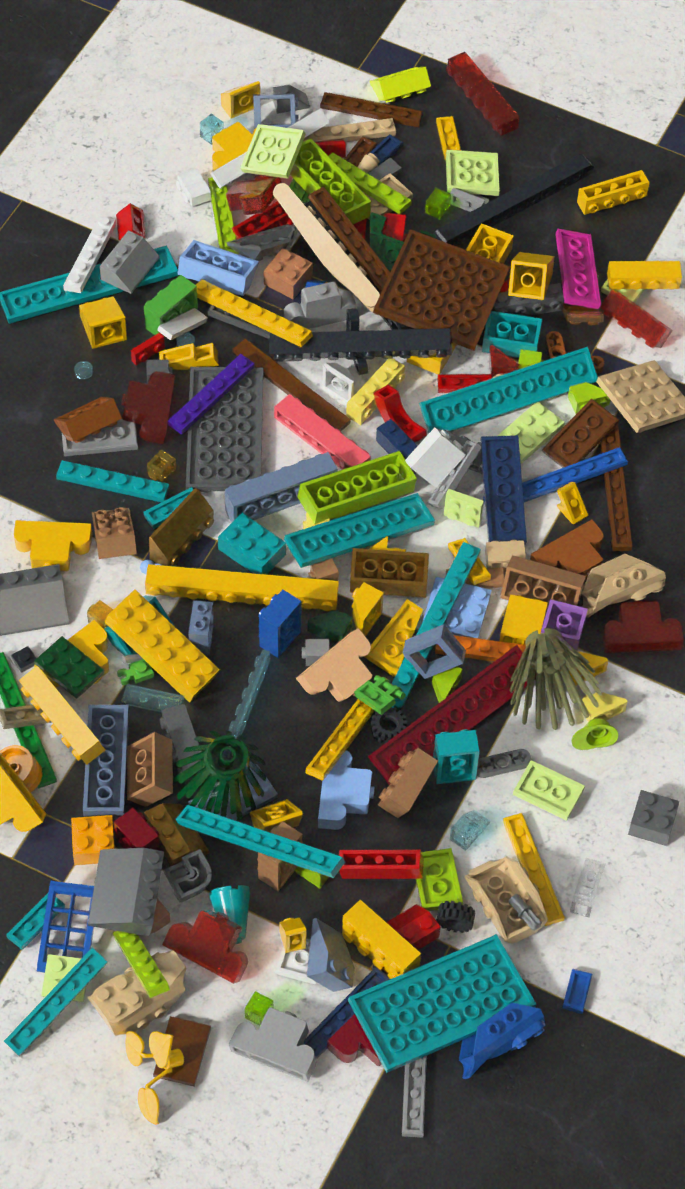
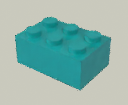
M491 311L485 327L482 352L518 358L521 349L537 352L542 319Z
M241 513L218 536V550L253 574L267 575L286 556L285 541L244 513Z
M465 729L459 732L436 734L433 758L438 760L434 767L436 784L476 780L479 759L476 730Z

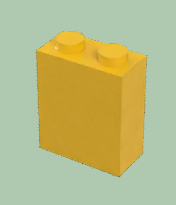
M510 594L500 633V642L525 645V640L532 632L538 630V634H541L548 602Z

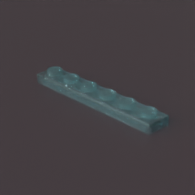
M263 649L261 655L255 659L254 667L256 668L254 672H250L248 678L249 686L243 690L242 704H238L235 712L237 717L235 721H231L229 731L232 732V736L235 738L241 736L270 663V651Z

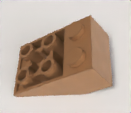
M119 507L115 510L92 512L99 559L137 554L129 508Z

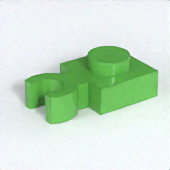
M142 659L130 663L128 670H118L117 676H126V678L121 679V685H127L133 679L135 683H139L153 678L154 672L151 666Z

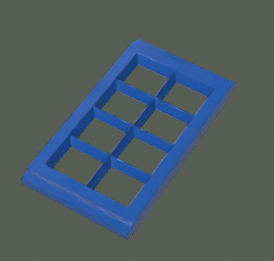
M57 881L50 882L37 972L45 973L48 947L63 949L62 956L67 955V950L83 952L82 958L91 949L94 927L88 926V921L86 929L71 927L73 914L87 915L89 920L94 886ZM56 894L72 895L70 908L54 907ZM76 896L91 898L89 911L74 909ZM53 911L69 913L67 926L51 925ZM51 929L66 931L64 944L49 943ZM70 932L85 934L84 947L68 945Z

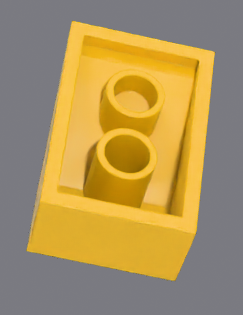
M286 799L251 811L250 815L255 828L271 832L282 821L292 828L299 826L303 813L302 810Z

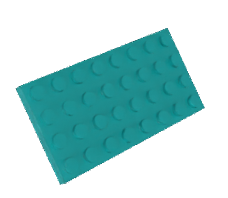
M497 934L348 998L350 1006L386 1073L476 1034L477 1026L510 1003L536 1007L537 1005Z

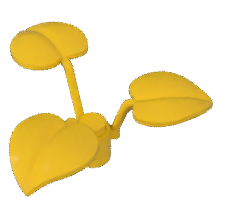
M134 1031L126 1032L125 1048L131 1064L139 1066L143 1062V1057L154 1058L157 1066L165 1069V1071L147 1083L145 1088H140L138 1092V1104L142 1114L149 1122L157 1125L159 1124V1099L151 1086L167 1073H171L172 1068L183 1065L184 1056L180 1049L171 1050L173 1035L160 1031L152 1032L149 1038V1047L152 1054H147L143 1052L144 1042L140 1035Z

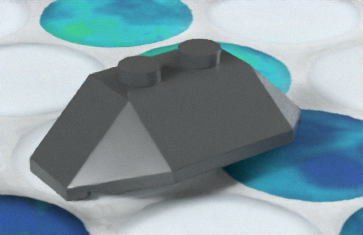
M286 224L229 241L227 246L244 257L261 261L264 256L273 257L282 248L286 249L292 241L296 226Z

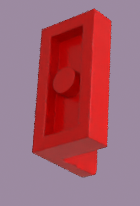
M344 140L315 142L328 156L331 153H335L341 158L346 157V142Z
M129 203L116 214L118 240H121L128 230L144 238L146 237L143 210Z

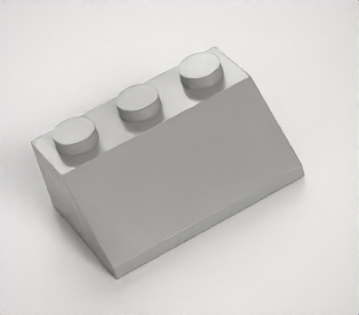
M128 230L100 265L101 280L132 294L157 262L159 255L144 237Z

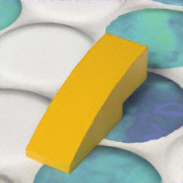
M191 343L159 352L160 360H169V367H172V369L189 370L190 367L218 366V351L213 343L198 347Z

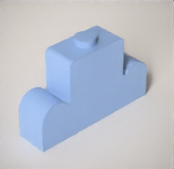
M347 750L324 781H322L318 828L333 830L343 828L346 823V813L367 814L369 798H374V787L371 786L372 771L352 768V756Z

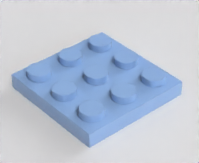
M435 578V582L432 588L424 619L444 581V578ZM464 584L444 624L453 635L479 638L492 590Z

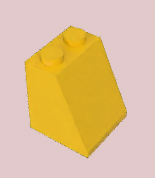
M519 252L511 262L508 296L544 300L553 274L554 256Z
M114 296L79 305L80 317L92 349L127 340L125 316Z

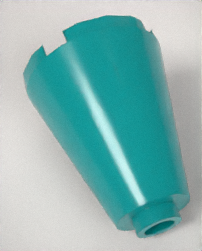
M238 885V889L231 886L213 889L209 893V897L225 941H229L231 945L242 943V940L246 938L250 887Z

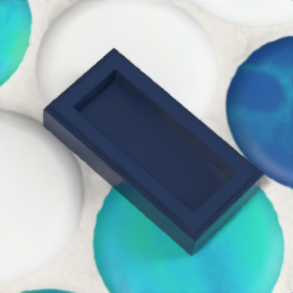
M389 134L370 153L378 158V164L380 165L403 147V142Z

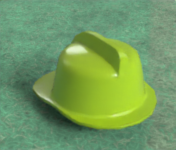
M596 718L590 720L582 729L578 730L573 735L571 742L572 746L578 750H589L608 747L617 741L619 735L615 727L611 726L606 720Z

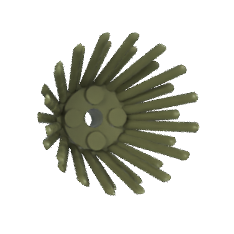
M544 628L545 633L538 634V630L528 635L525 640L526 648L511 678L513 683L510 692L514 691L511 705L516 698L513 715L516 716L524 684L527 681L522 723L525 725L527 723L528 710L532 705L536 672V728H541V710H546V682L552 728L557 730L558 723L554 698L558 709L562 708L563 702L569 724L571 726L575 724L562 680L571 701L574 704L578 703L585 718L589 717V713L568 669L583 693L589 697L597 708L599 704L581 678L577 668L600 696H602V692L596 686L599 682L586 669L587 667L591 672L595 673V670L588 664L590 662L563 640L562 634L559 631Z

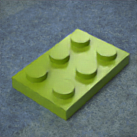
M452 848L422 852L424 858L423 879H416L421 907L428 911L438 910L439 905L442 902L445 903V901L450 903L451 901H455V903L462 902L463 905Z

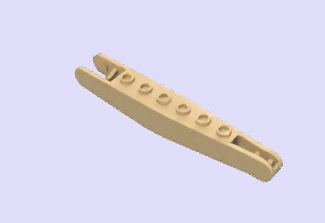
M280 183L276 185L273 190L274 197L281 204L323 265L373 313L380 293L365 277L367 272L361 266L357 267L355 265L357 261L351 254L347 256L345 253L347 249L341 242L336 243L334 239L337 237L333 232L324 229L327 225L320 217L318 219L314 217L316 212L310 205L306 207L287 184Z

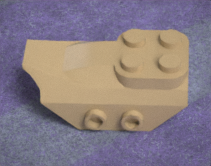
M627 554L592 568L581 594L583 597L582 607L588 609L586 617L589 618L609 604L623 602L630 598L638 601L644 599L651 592L661 591L665 585V572Z
M506 856L495 862L488 861L469 870L470 873L464 876L473 890L475 900L481 902L486 917L488 919L491 918L492 923L504 941L516 943L535 934L539 930H532L523 919L518 917V912L509 904V899L515 894L520 895L523 901L533 908L532 911L542 922L540 928L547 922L548 918L539 896V889L535 883H531L527 870L524 867L522 868L518 861Z
M174 950L165 953L157 952L151 956L168 982L169 991L150 998L132 967H129L124 974L113 977L96 988L93 994L87 997L115 1036L126 1034L128 1031L136 1032L137 1030L145 1029L151 1021L166 1015L167 1011L185 992L183 980L187 968Z

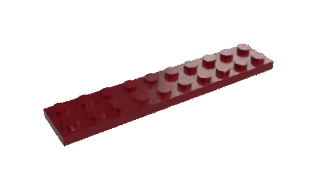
M518 645L514 646L368 756L389 785V778L394 771L397 772L400 768L398 765L399 761L409 751L413 752L419 748L433 757L436 734L459 732L465 729L470 730L513 697L514 691L510 692L513 683L511 678L523 654Z

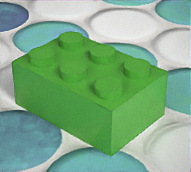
M182 275L173 279L165 289L160 290L152 300L146 302L144 306L145 329L156 335L159 333V325L194 308L198 309L197 286Z

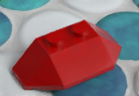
M277 201L231 229L237 239L282 225H293V221Z

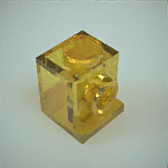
M160 450L147 463L148 475L155 481L158 479L162 482L172 471L176 470V459L163 450Z

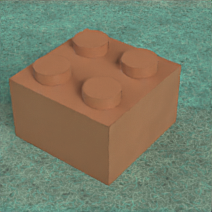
M282 248L263 271L264 285L294 299L306 285L307 280L312 278L313 263Z

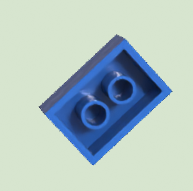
M282 589L279 594H275L272 597L270 604L266 608L264 607L258 615L259 646L277 658L280 657L301 632V600Z

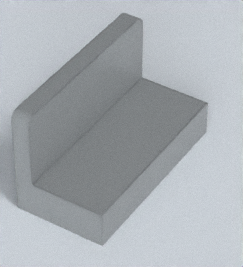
M455 188L450 192V204L469 212L489 202V199L477 194H468Z

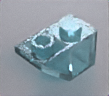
M475 810L465 813L451 828L450 840L466 851L490 824V820Z

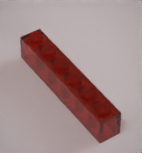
M464 51L448 58L447 73L464 90L465 95L473 101L475 107L483 113L484 118L492 124L493 129L501 136L518 129V114L468 54Z

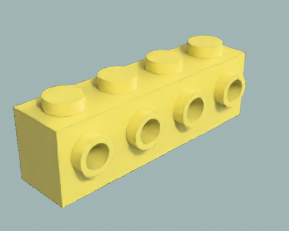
M393 358L388 359L347 402L346 416L362 425L377 408L373 393L386 385H390L395 389L405 378V365Z

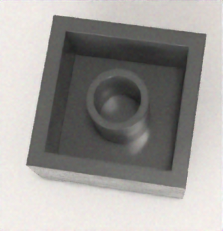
M641 790L628 835L667 846L680 801Z

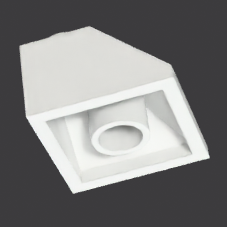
M325 363L323 365L322 387L347 403L354 396V380L351 372L338 363Z

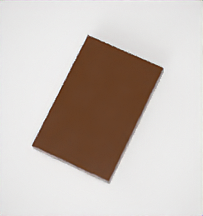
M170 1016L165 1034L174 1036L171 1050L180 1049L184 1056V1063L181 1066L172 1068V1072L167 1073L161 1079L195 1087L211 1031L210 1025ZM156 1064L153 1077H157L165 1069L158 1067Z

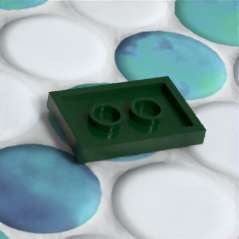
M63 636L34 660L36 666L76 699L104 675V669Z

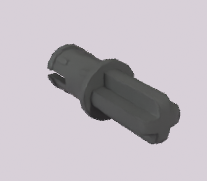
M513 895L509 899V904L518 912V917L523 919L532 930L539 929L542 922L532 911L533 908L528 906L520 895Z

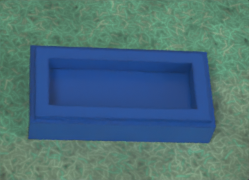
M572 969L562 1009L583 1014L592 978L591 973Z

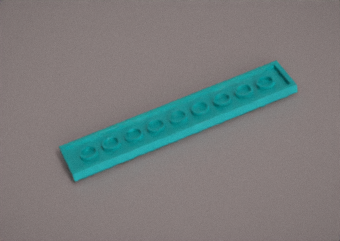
M167 245L154 249L159 255V259L137 287L179 276L178 269ZM101 264L95 265L81 293L64 291L63 285L70 274L66 273L0 292V303L10 324L123 292L124 290L102 281L100 275Z
M584 347L420 402L419 405L428 433L434 427L440 430L453 431L568 392L569 386L585 382L595 383L598 377L589 349Z

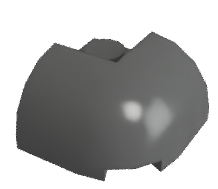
M201 849L182 857V862L164 869V874L180 903L201 894L207 889L211 881L212 872L210 865Z

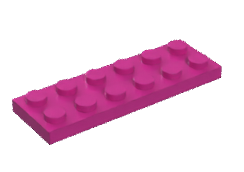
M557 229L556 242L564 302L570 305L599 309L601 300L591 234Z

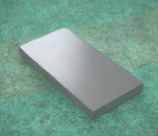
M135 416L122 417V419L117 421L118 424L109 428L107 426L103 427L100 433L95 435L89 434L85 436V440L79 443L68 441L62 433L64 456L138 450Z

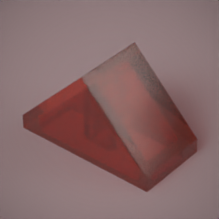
M490 346L489 369L492 378L497 374H507L519 370L520 364L495 346Z

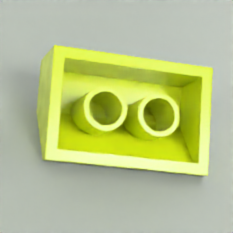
M414 67L370 80V85L378 99L386 103L395 101V97L401 96V98L409 97L411 92L416 91L417 94L425 92L426 88L431 87L426 67Z

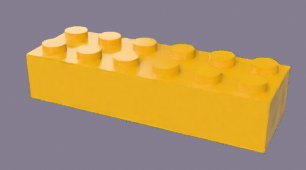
M135 589L108 614L105 623L189 703L220 671L214 663Z

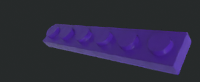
M240 354L168 420V425L182 435L254 368V363Z

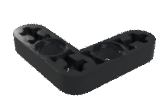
M357 308L347 309L346 331H359L360 319ZM358 357L353 360L358 375L368 374V365L364 357Z

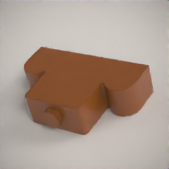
M590 520L531 553L530 560L586 576L585 580H587L591 569L602 564L603 558L598 551L602 547L603 532L593 520Z

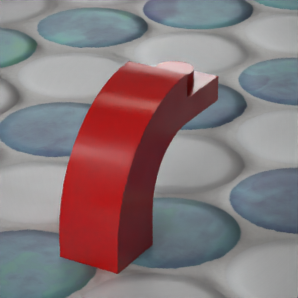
M386 385L373 393L378 410L385 422L392 419L414 443L427 436L426 429L415 423L404 410L399 391L390 385Z

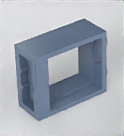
M294 93L253 94L254 129L257 128L258 124L288 128L299 121V116L295 115V108H298V97H295ZM260 99H290L291 124H261Z
M193 600L189 641L209 659L214 630L213 602Z
M444 624L405 640L403 649L404 657L410 661L415 670L424 679L463 664L466 653L465 648ZM438 644L447 655L428 663L419 651Z

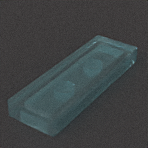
M130 684L126 685L122 697V704L162 712L163 709L181 705L184 701L183 695Z

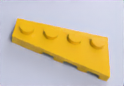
M407 599L371 644L370 652L364 657L395 677L404 659L403 649L405 640L412 638L423 609Z

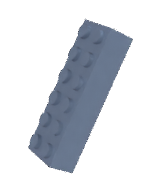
M329 452L307 460H301L290 466H284L274 472L265 473L263 476L248 479L243 483L231 485L225 489V511L230 521L233 522L241 513L256 520L301 503L298 499L300 484L337 472L338 469Z
M88 705L87 727L99 740L105 751L89 764H85L83 816L112 815L114 822L125 814L129 707L128 705Z

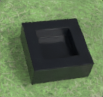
M29 646L11 655L12 660L21 673L32 668L35 664L34 660L36 657Z

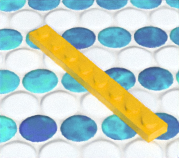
M201 279L196 284L197 298L295 345L302 347L313 336L311 330Z

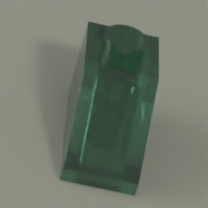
M330 611L309 618L307 631L338 643L349 634L352 628V617L345 612Z

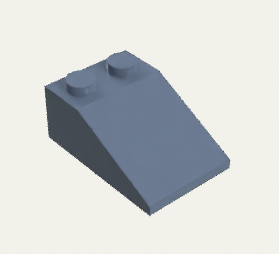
M313 919L307 977L332 992L352 988L355 968L343 935L319 919Z

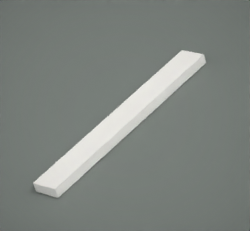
M320 108L288 128L304 130L306 133L304 138L330 122ZM247 152L211 173L219 188L245 174L240 168Z

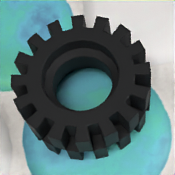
M395 707L393 710H387L382 715L375 712L371 721V733L374 739L378 738L379 743L383 740L385 744L407 727L406 716H402L403 712L401 710L397 712ZM391 721L397 727L394 730L388 731L383 729L381 725L383 722Z
M445 901V903L442 902L439 905L436 921L442 929L447 928V931L454 930L453 932L455 933L457 931L460 933H464V931L469 932L473 928L475 910L471 906L468 907V904L462 905V902L455 903V901H451L450 903Z

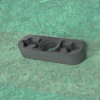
M517 749L479 758L476 775L480 778H488L525 769L530 763L531 755L525 749ZM521 756L522 759H525V761L521 762V760L518 759V757ZM499 760H505L507 761L508 765L506 767H500L498 766L497 762ZM484 765V767L487 768V770L483 771V769L480 768V766Z

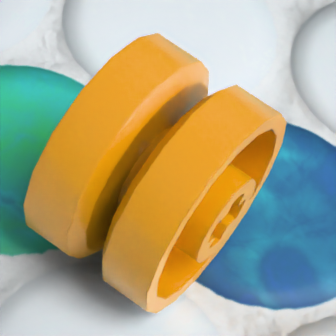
M12 745L0 751L28 790L33 792L40 784L42 778V767L39 762L23 746Z

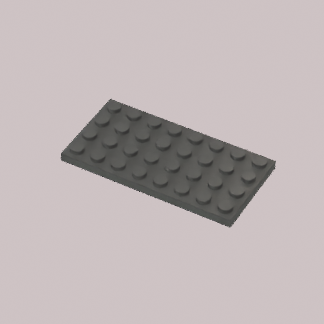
M190 367L189 401L226 367ZM253 368L188 429L186 490L192 487L193 489L197 488L199 491H225L231 485H237L248 479L261 476L263 368Z

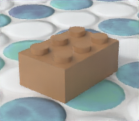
M154 732L127 746V800L146 807L173 793L172 739Z
M419 748L413 752L409 751L399 761L398 765L400 768L397 772L394 771L389 778L390 785L387 789L384 788L379 795L381 800L378 806L397 818L407 813L438 760Z
M283 821L270 832L302 843V833ZM258 852V879L279 891L298 866Z

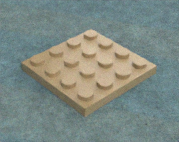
M655 360L599 376L596 381L636 433L685 418V397Z

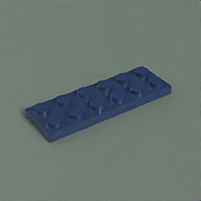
M518 435L481 436L488 542L517 540L524 541V545H526L527 538Z

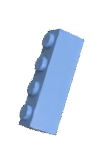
M193 240L180 256L178 275L196 281L202 279L226 291L244 296L251 286L259 261Z

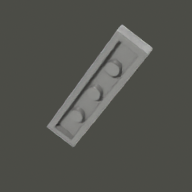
M468 440L465 442L461 450L466 456L436 488L428 501L431 506L443 509L448 489H457L460 480L468 472L469 466L478 456L481 449L478 443Z

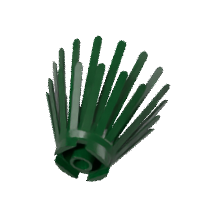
M226 730V735L223 736L216 731H210L209 733L216 737V739L201 736L194 739L210 744L186 747L183 751L202 752L176 762V766L183 767L198 761L175 776L173 779L174 783L179 781L181 784L199 772L177 794V798L180 800L185 794L187 798H190L202 784L190 806L196 807L198 804V808L203 809L210 795L205 811L211 812L215 802L213 813L219 814L221 808L220 816L226 817L230 790V813H236L237 821H240L243 818L240 788L246 808L250 807L252 811L256 809L247 778L256 794L261 797L264 796V791L251 769L263 781H266V775L251 759L262 765H265V761L248 751H258L259 749L255 745L242 742L247 739L245 736L241 735L235 738L232 736L231 731ZM223 757H229L231 760H225Z

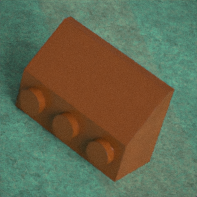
M100 397L54 419V421L68 441L79 443L85 440V436L89 434L95 435L100 433L103 427L107 426L109 428L118 424L117 421L122 419L114 398Z

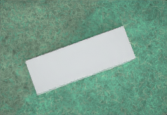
M194 308L159 325L158 331L169 340H173L206 323L208 317Z

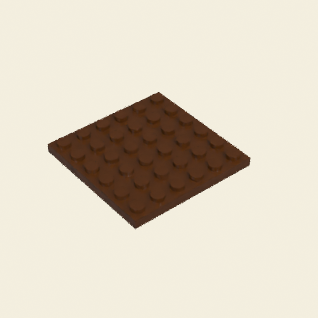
M410 229L377 300L373 313L414 329L450 328L452 343L475 351L510 266Z

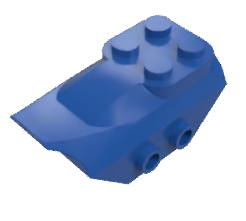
M510 1003L477 1026L476 1034L462 1040L459 1061L463 1064L464 1068L462 1078H470L486 1060L497 1057L508 1050L520 1049L528 1043L526 1039L535 1038L545 1031L543 1027L546 1024L541 1009Z

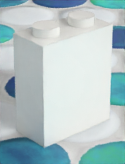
M434 427L405 461L411 469L437 488L466 454L461 450L463 446L458 441L454 440L452 442L449 439L451 436L443 429L440 432Z

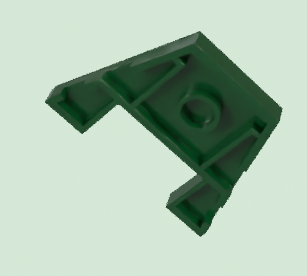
M371 212L369 246L389 272H391L404 242L381 234L386 217ZM421 230L420 232L424 235L436 238V235L431 234L429 232Z

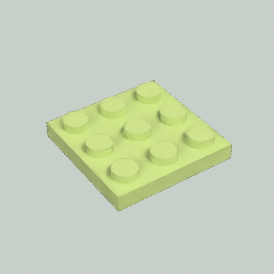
M258 124L240 169L244 173L288 179L306 133L304 130Z
M446 150L447 192L450 193L455 188L468 194L499 196L498 153Z

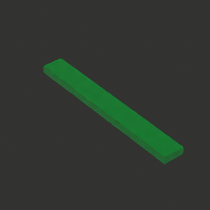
M1 652L0 697L5 708L26 706L4 652ZM35 726L13 728L20 746L29 750L42 767V778L37 786L38 789L56 783L57 778Z

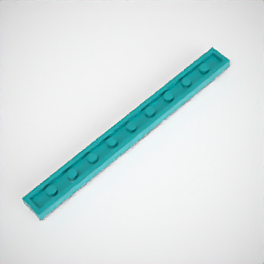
M465 542L462 543L416 635L445 624L481 549ZM434 645L419 651L426 660ZM404 658L392 682V685L399 686L406 694L403 700L395 698L396 704L392 708L395 707L399 711L402 710L420 674L406 658Z
M187 805L176 818L177 823L181 826L331 878L335 877L345 863L341 856Z

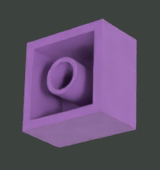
M550 599L541 633H545L544 628L556 629L562 634L563 640L577 651L588 609Z

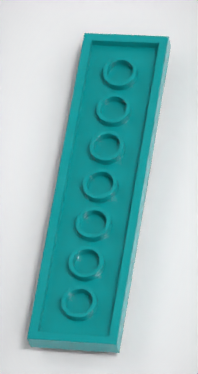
M415 493L287 534L284 537V541L299 566L303 568L352 552L353 548L362 549L377 544L386 536H388L389 540L432 526L435 523V519L419 494Z

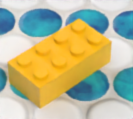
M359 900L343 915L342 935L344 939L356 945L358 951L363 956H368L374 966L379 970L385 971L390 979L420 967L421 953L363 901Z

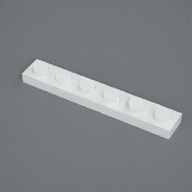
M98 218L63 285L64 291L76 293L83 291L116 226V219Z

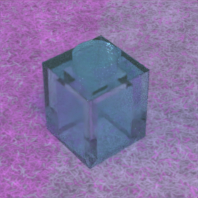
M211 113L200 122V137L213 145L212 137L224 129V122Z

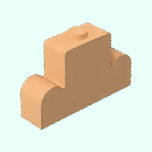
M359 628L351 631L296 677V679L305 691L311 695H316L328 689L338 702L349 698L351 695L355 696L354 691L372 678V674L359 659L370 652L371 646L369 641Z

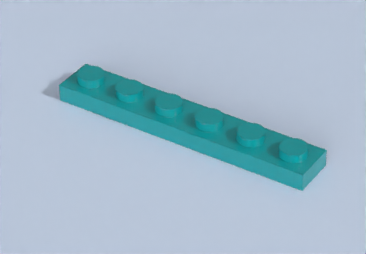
M63 460L56 474L58 480L157 502L165 501L169 491V484Z
M91 948L4 1042L20 1057L108 962L94 948Z

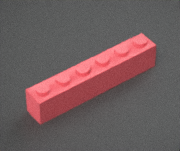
M289 394L274 407V418L321 454L329 452L335 465L343 470L371 460V456L366 450H362L353 440L345 437L339 429L333 428L326 419L320 418L311 408L303 405L298 398H294Z

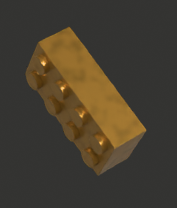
M353 548L350 593H353L357 587L360 588L363 582L384 592V595L426 598L429 553Z

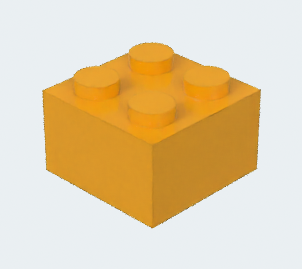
M112 815L71 818L74 865L98 864L100 850L115 849Z

